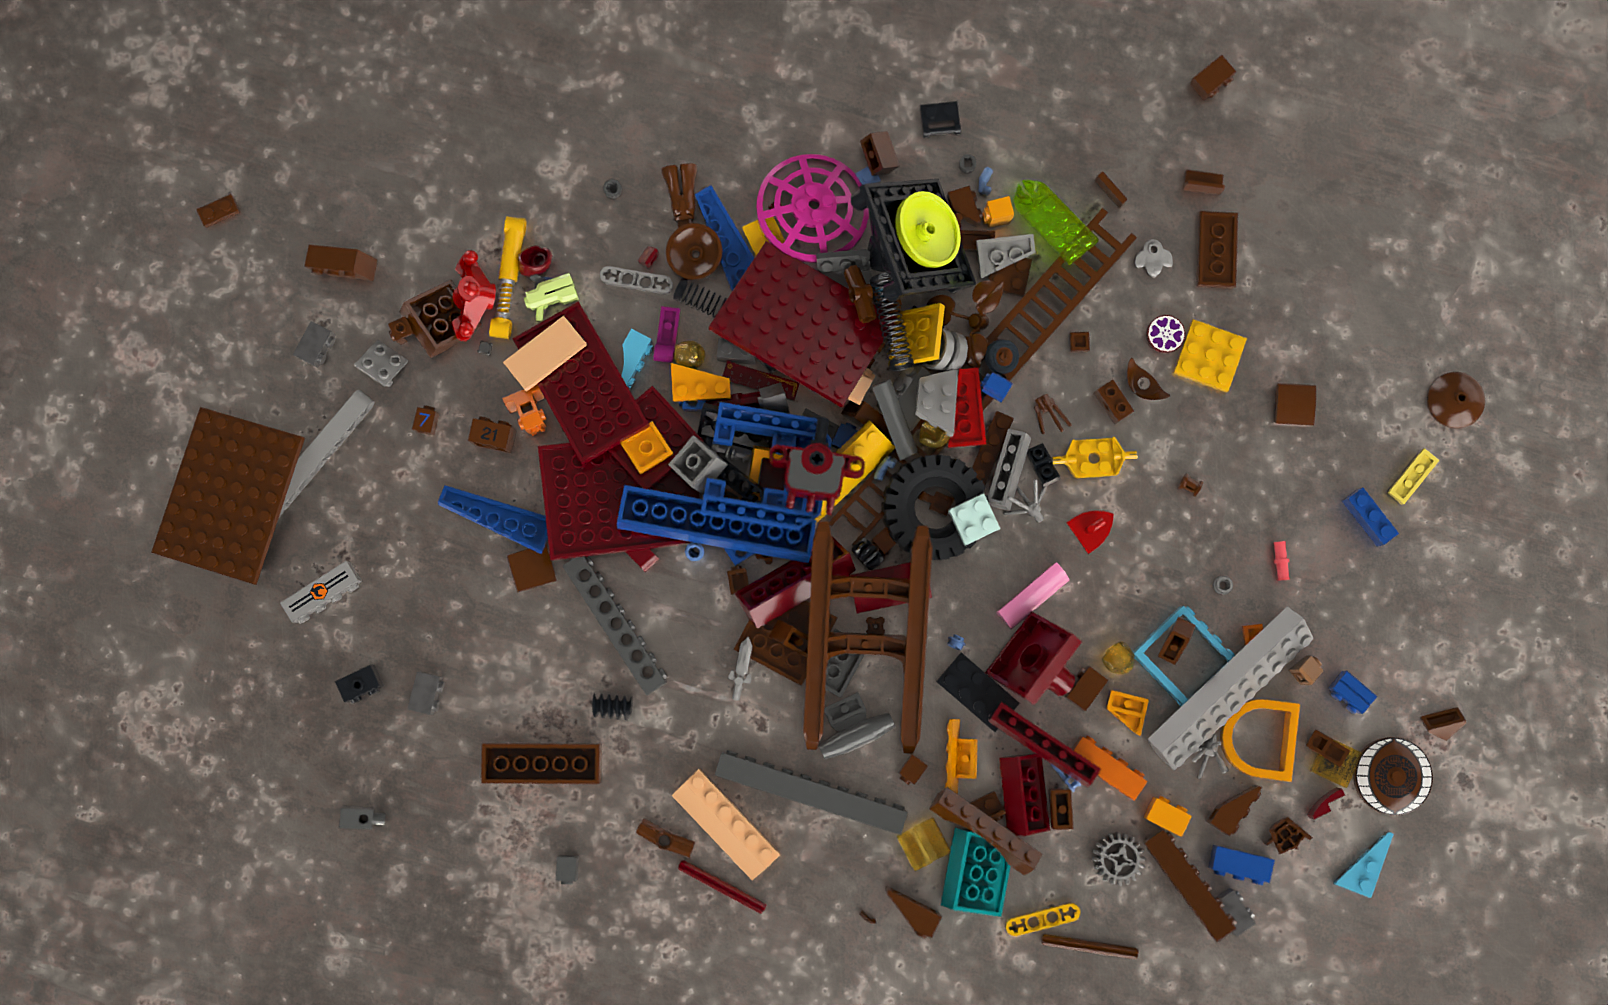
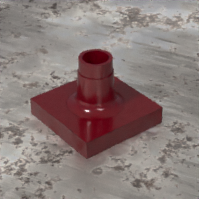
M1031 611L985 673L1033 705L1038 702L1047 689L1057 696H1063L1075 684V676L1068 670L1065 664L1082 641L1073 633Z

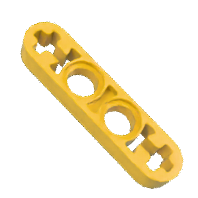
M1065 903L1011 917L1006 921L1005 929L1010 935L1019 936L1073 922L1079 918L1080 909L1074 903ZM1069 907H1071L1073 910L1076 909V912L1073 913V917H1070L1069 914L1063 915L1064 920H1061V914L1059 912V909H1062L1063 913L1069 911ZM1051 911L1057 913V920L1055 922L1047 920V914ZM1032 916L1038 918L1039 923L1036 927L1028 925V919ZM1021 919H1024L1026 930H1023V926L1017 927L1016 932L1009 929L1012 926V922L1015 921L1016 924H1022Z

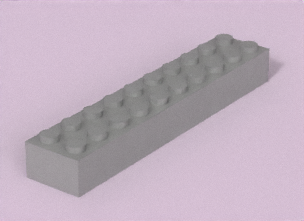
M1287 606L1147 739L1158 757L1175 771L1206 740H1209L1213 733L1224 726L1234 713L1239 712L1241 707L1248 700H1251L1262 687L1266 686L1274 675L1281 672L1290 660H1293L1304 647L1310 644L1313 636L1304 618Z

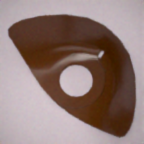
M1133 358L1129 360L1127 379L1129 387L1135 395L1147 400H1162L1170 397V394L1159 386L1151 374L1139 367ZM1145 377L1149 379L1150 386L1147 389H1141L1138 386L1140 378Z

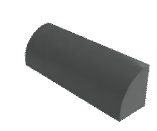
M891 379L873 385V391L899 459L902 460L918 452Z

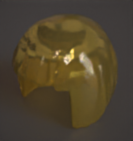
M683 341L675 346L674 357L677 365L697 369L703 364L706 354L704 348L699 343Z
M926 420L920 429L919 442L930 448H940L949 441L950 437L946 435V431L938 426L936 428L933 427Z
M1120 641L1106 650L1102 657V662L1110 672L1123 675L1134 668L1135 657L1132 649L1125 642Z

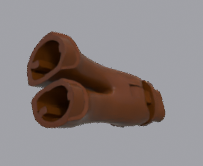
M693 163L680 164L683 187L682 195L679 188L678 166L669 165L662 167L661 172L668 187L672 212L678 228L693 223L695 214L694 184L697 165Z

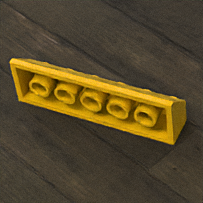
M870 420L835 452L861 457L865 462L864 474L858 479L843 478L840 497L835 500L834 507L895 449V446ZM857 464L851 466V468L855 471L861 469V467ZM827 501L822 503L821 515L814 519L817 520L816 524L826 515Z

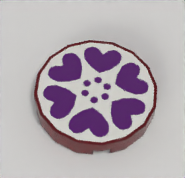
M1159 316L1147 328L1148 343L1154 350L1160 353L1174 352L1182 345L1185 339L1183 324L1173 316Z

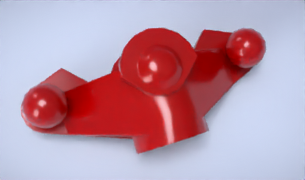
M473 250L466 251L460 257L455 267V270L462 279L459 281L458 287L453 291L452 299L454 304L461 309V315L454 319L451 324L456 338L460 341H468L472 337L485 310H492L495 302L496 286L488 281L477 262L478 255Z

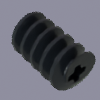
M595 693L593 694L592 713L594 717H597L600 712L601 718H605L608 713L609 719H613L615 714L617 720H620L622 715L625 720L629 719L632 713L633 696H631L629 701H627L626 696H623L620 701L618 695L612 700L610 694H608L606 699H604L602 693L598 699H596Z

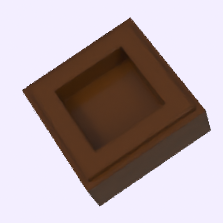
M1089 332L1069 333L1070 352L1090 351Z

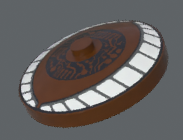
M1384 737L1369 743L1358 755L1353 769V781L1358 795L1371 809L1387 815H1404L1419 808L1429 796L1433 783L1432 767L1426 754L1413 742L1398 737Z

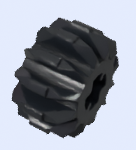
M867 538L858 540L851 548L856 558L868 570L877 568L884 560L882 554Z

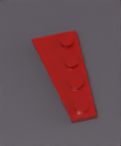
M979 368L959 369L954 434L952 437H949L947 448L986 445Z

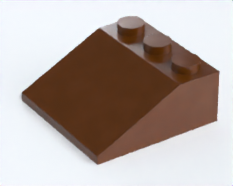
M451 279L405 301L399 311L402 317L405 316L408 319L414 335L430 358L460 342L456 338L451 324L454 319L461 315V309L454 304L452 299L453 291L457 287ZM480 321L475 331L483 326Z

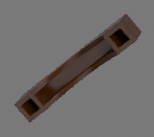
M948 787L936 795L929 808L944 820L963 826L984 838L1002 854L1011 867L1024 876L1035 870L1042 856L1041 852Z

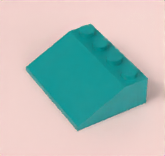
M955 828L941 906L956 911L1001 917L1011 866L993 845L971 830Z

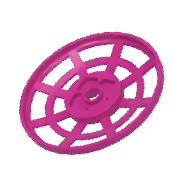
M798 155L779 163L765 177L757 196V219L766 239L783 253L802 262L817 263L816 255L803 254L790 249L795 239L807 243H819L820 253H827L826 242L838 237L846 230L853 236V239L834 252L850 251L853 249L865 232L869 219L868 208L864 209V216L859 230L849 224L853 214L851 193L847 185L838 176L845 170L859 187L862 184L856 174L845 164L824 155ZM806 159L823 160L837 166L832 172L821 168H809ZM799 160L801 169L791 173L783 181L773 176L785 165ZM811 173L828 176L824 184L813 182ZM803 175L805 184L801 185L798 189L788 184L792 179ZM837 182L845 195L835 196L830 190L832 184ZM770 183L778 187L774 198V208L763 211V195L767 184ZM783 190L792 194L791 204L780 207V198ZM815 201L819 204V207L812 209L809 207V202ZM837 204H848L845 219L835 213ZM792 212L797 220L793 229L786 223L782 214ZM777 217L781 227L789 234L783 244L771 233L765 219ZM831 220L840 226L834 232L825 235L823 226L827 225ZM803 226L816 228L817 237L800 234Z

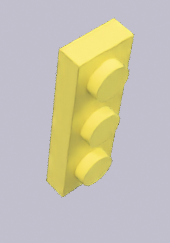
M1425 448L1422 449L1387 493L1401 505H1404L1440 460Z

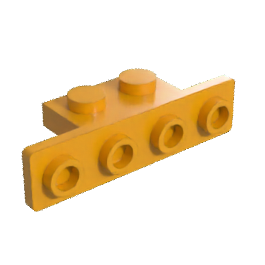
M949 719L947 724L949 739L946 745V752L948 754L946 773H948L945 788L948 787L958 794V778L977 779L978 739H960V719Z

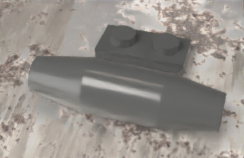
M855 693L824 708L831 727L837 733L818 746L824 759L847 754L877 740L895 728V724L889 713L866 719V708L859 693Z

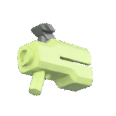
M570 273L547 280L537 274L530 276V280L535 282V289L525 292L527 297H524L527 309L536 310L535 321L537 322L543 321L544 309H547L548 306L556 303L566 305L579 300Z

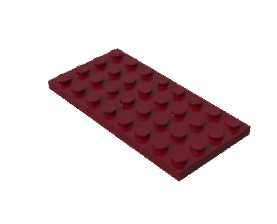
M578 301L512 339L519 350L564 316L586 342V347L537 383L583 465L619 445L622 441L649 428L650 425Z

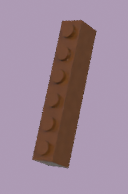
M1163 829L1145 842L1144 845L1214 941L1218 943L1237 929L1234 926L1237 922L1230 913L1226 915L1222 909L1225 906L1218 897L1214 898L1212 896L1210 885L1206 881H1201L1198 877L1200 874L1194 864L1190 865L1187 862V854L1182 848L1178 849L1174 844L1176 840L1169 831L1166 833Z

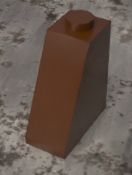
M851 400L841 412L843 416L859 427H863L870 420L890 442L893 441L881 413L865 401H862L860 405Z

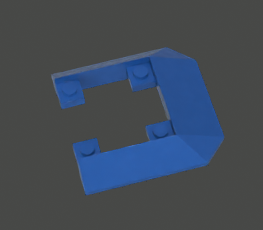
M720 402L713 443L732 446L734 432L740 431L773 437L771 448L775 445L806 448L811 444V440L814 441L817 419ZM827 434L826 442L829 443L828 448L831 450L832 439ZM816 459L814 464H818L819 459ZM710 478L706 480L701 509L702 515L797 531L821 515L823 503L821 500H815L813 511L807 512V498L795 497L793 509H788V492L785 486L784 491L765 488L762 504L723 498L726 481Z

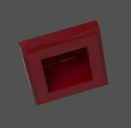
M648 246L638 259V262L650 269L659 256L658 249Z

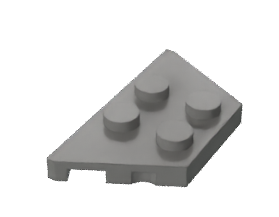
M957 369L921 377L917 388L915 415L923 420H927L935 428L937 426L947 432L946 435L952 437L954 434L958 384Z

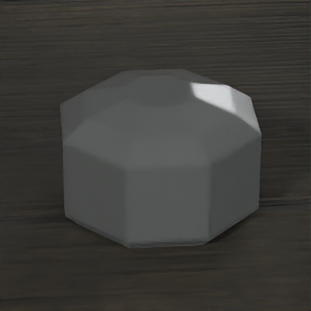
M610 179L604 183L603 191L608 198L615 199L621 195L622 186L618 180Z

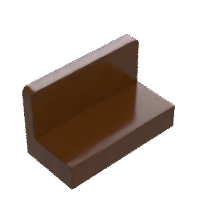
M1186 170L1183 190L1220 195L1225 189V185H1223L1224 174Z

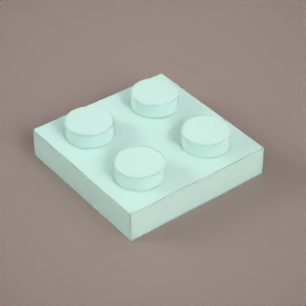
M980 494L948 510L964 545H968L1000 529L985 494Z

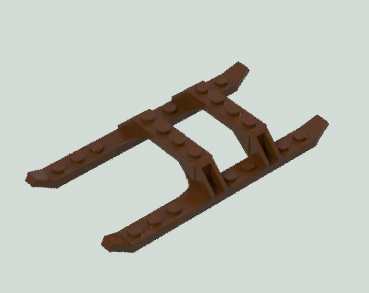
M819 521L813 539L803 725L807 750H817L823 735L828 660L836 655L847 653L886 655L902 662L904 682L900 737L903 752L913 754L921 734L932 544L928 526H917L912 543L909 580L908 578L831 575L833 540L828 521ZM868 597L888 598L907 602L906 636L828 632L830 599Z

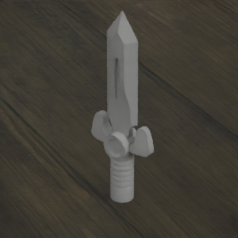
M749 637L741 643L736 670H732L728 677L730 680L735 681L733 700H740L743 683H751L750 674L744 679V675L748 671L752 651Z

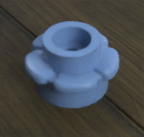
M955 634L953 637H948V646L960 651L963 646H966L963 642L964 638Z

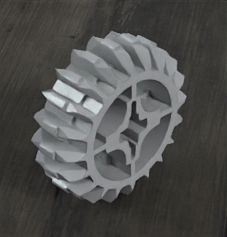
M1116 832L1115 838L1109 833V840L1102 837L1101 839L1104 844L1096 843L1100 850H1093V853L1098 855V857L1092 858V861L1098 862V864L1093 866L1094 869H1100L1097 875H1104L1103 880L1105 882L1110 878L1111 885H1114L1117 880V884L1122 886L1123 879L1128 885L1130 884L1129 877L1136 881L1137 879L1134 874H1142L1138 868H1145V865L1140 863V861L1146 860V857L1139 855L1144 852V849H1137L1141 843L1135 842L1133 844L1135 837L1131 836L1128 839L1127 833H1124L1122 838L1119 832ZM1120 843L1116 851L1112 853L1106 852L1111 845ZM1126 844L1131 848L1134 860L1126 857ZM1110 856H1113V857H1116V856L1119 857V856H1121V857H1122L1123 859H1125L1126 861H1119V862H1118V861H1116L1114 858H1112V857H1110ZM1104 858L1111 860L1112 874L1106 869ZM1123 866H1132L1126 873L1118 875Z

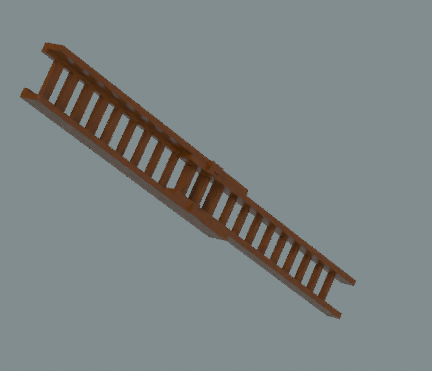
M1104 208L1097 213L986 338L989 346L993 341L999 340L997 337L1007 328L1029 347L1019 357V362L1015 369L1009 373L1001 374L1008 381L1013 379L1137 239L1131 233L1121 244L1101 227L1099 223L1108 214ZM1092 231L1116 250L1110 257H1107L1087 239V236ZM1079 245L1084 247L1103 264L1097 272L1074 253ZM1067 259L1091 278L1084 286L1061 267ZM1054 273L1059 275L1078 292L1072 300L1049 281ZM1043 286L1067 305L1059 315L1035 296ZM1030 300L1054 319L1046 329L1023 310ZM1018 314L1041 333L1034 343L1029 341L1010 324ZM966 362L961 367V369L974 368ZM979 373L980 382L982 383L985 377ZM987 394L982 397L983 411L994 400V398ZM921 419L911 431V434L913 436L920 429L939 446L932 455H939L947 446L949 436L943 442L940 441L923 426L927 420ZM916 445L919 455L929 456ZM896 448L888 455L895 458L902 465L907 463L904 459H899ZM876 470L829 522L830 527H832L844 515L848 518L847 521L862 531L860 536L852 543V546L858 540L865 538L884 516V512H876L859 497L869 486L880 497L885 498L883 496L884 492L872 482ZM887 470L885 475L890 479L892 474ZM855 501L860 503L875 517L867 528L847 512L848 508Z

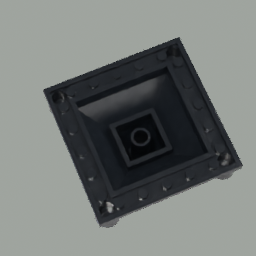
M939 179L867 183L859 186V190L851 195V205L855 209L862 211L868 208L872 236L870 237L867 250L870 251V268L874 271L886 272L892 279L891 282L883 286V295L890 302H894L906 295L948 290L951 293H956L964 288L976 285L961 241L958 253L951 262L939 268H927L912 260L898 239L895 225L896 213L900 203L906 197L916 192H930L939 196L947 203Z

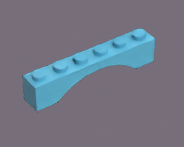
M632 328L622 344L624 352L622 378L629 389L635 383V374L637 371L640 372L645 364L643 362L645 356H649L654 347L651 338Z

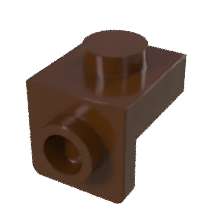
M405 316L388 323L391 329L389 334L392 340L400 345L406 343V337L413 334V330Z
M742 565L730 567L731 571H727L731 595H735V592L749 585L746 568L742 569Z

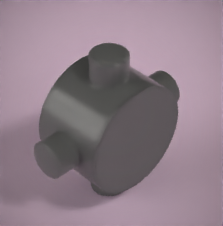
M483 340L480 341L478 353L482 352L487 354V356L491 355L490 352L493 344Z

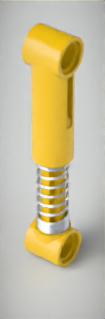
M507 216L505 219V237L498 278L501 285L499 288L500 293H498L500 297L497 303L498 308H496L498 312H496L495 318H492L490 322V337L510 339L512 320H510L509 309H511L510 304H512L510 301L513 299L511 298V294H513L512 289H514L513 286L518 279L519 254L522 251L523 237L526 234L527 220L524 218Z

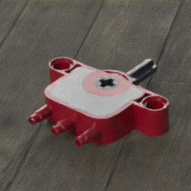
M819 417L817 419L814 441L811 440V444L806 448L775 445L769 451L771 465L786 469L785 489L788 492V509H793L795 497L807 498V512L813 511L815 500L827 501L826 514L831 515L835 500L840 497L843 478L858 479L864 474L865 462L861 457L833 453L828 448L829 443L826 442L829 425L828 418ZM776 453H780L783 455V457L781 459H775L773 455ZM816 459H819L818 464H814ZM857 464L861 467V469L855 471L851 468V466Z

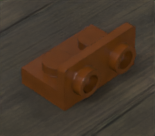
M995 791L969 802L996 822L1003 819L1002 815L1006 813Z

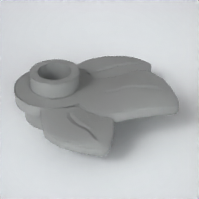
M1155 239L1148 240L1144 244L1143 250L1137 253L1135 257V266H1145L1148 274L1153 278L1161 272L1163 266L1171 267L1173 264L1171 253L1163 249L1162 244ZM1153 245L1156 246L1154 253L1150 250Z

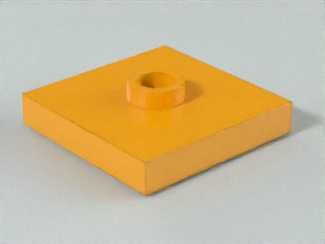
M653 421L649 423V428L620 443L640 475L673 455L672 450Z

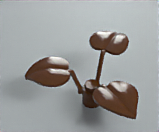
M986 280L979 282L975 286L972 298L977 303L976 309L979 314L974 313L971 316H966L953 312L955 301L947 295L934 296L926 304L928 306L941 303L945 306L943 326L949 324L951 315L968 320L970 327L974 328V330L970 332L969 336H964L968 345L965 362L975 368L981 367L988 348L987 339L982 334L976 332H980V330L988 327L989 319L986 314L994 311L1001 300L1004 282Z

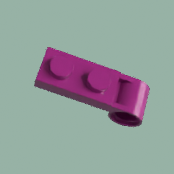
M661 306L657 342L654 348V361L673 363L680 308Z

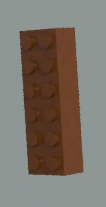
M482 744L481 783H601L602 744Z

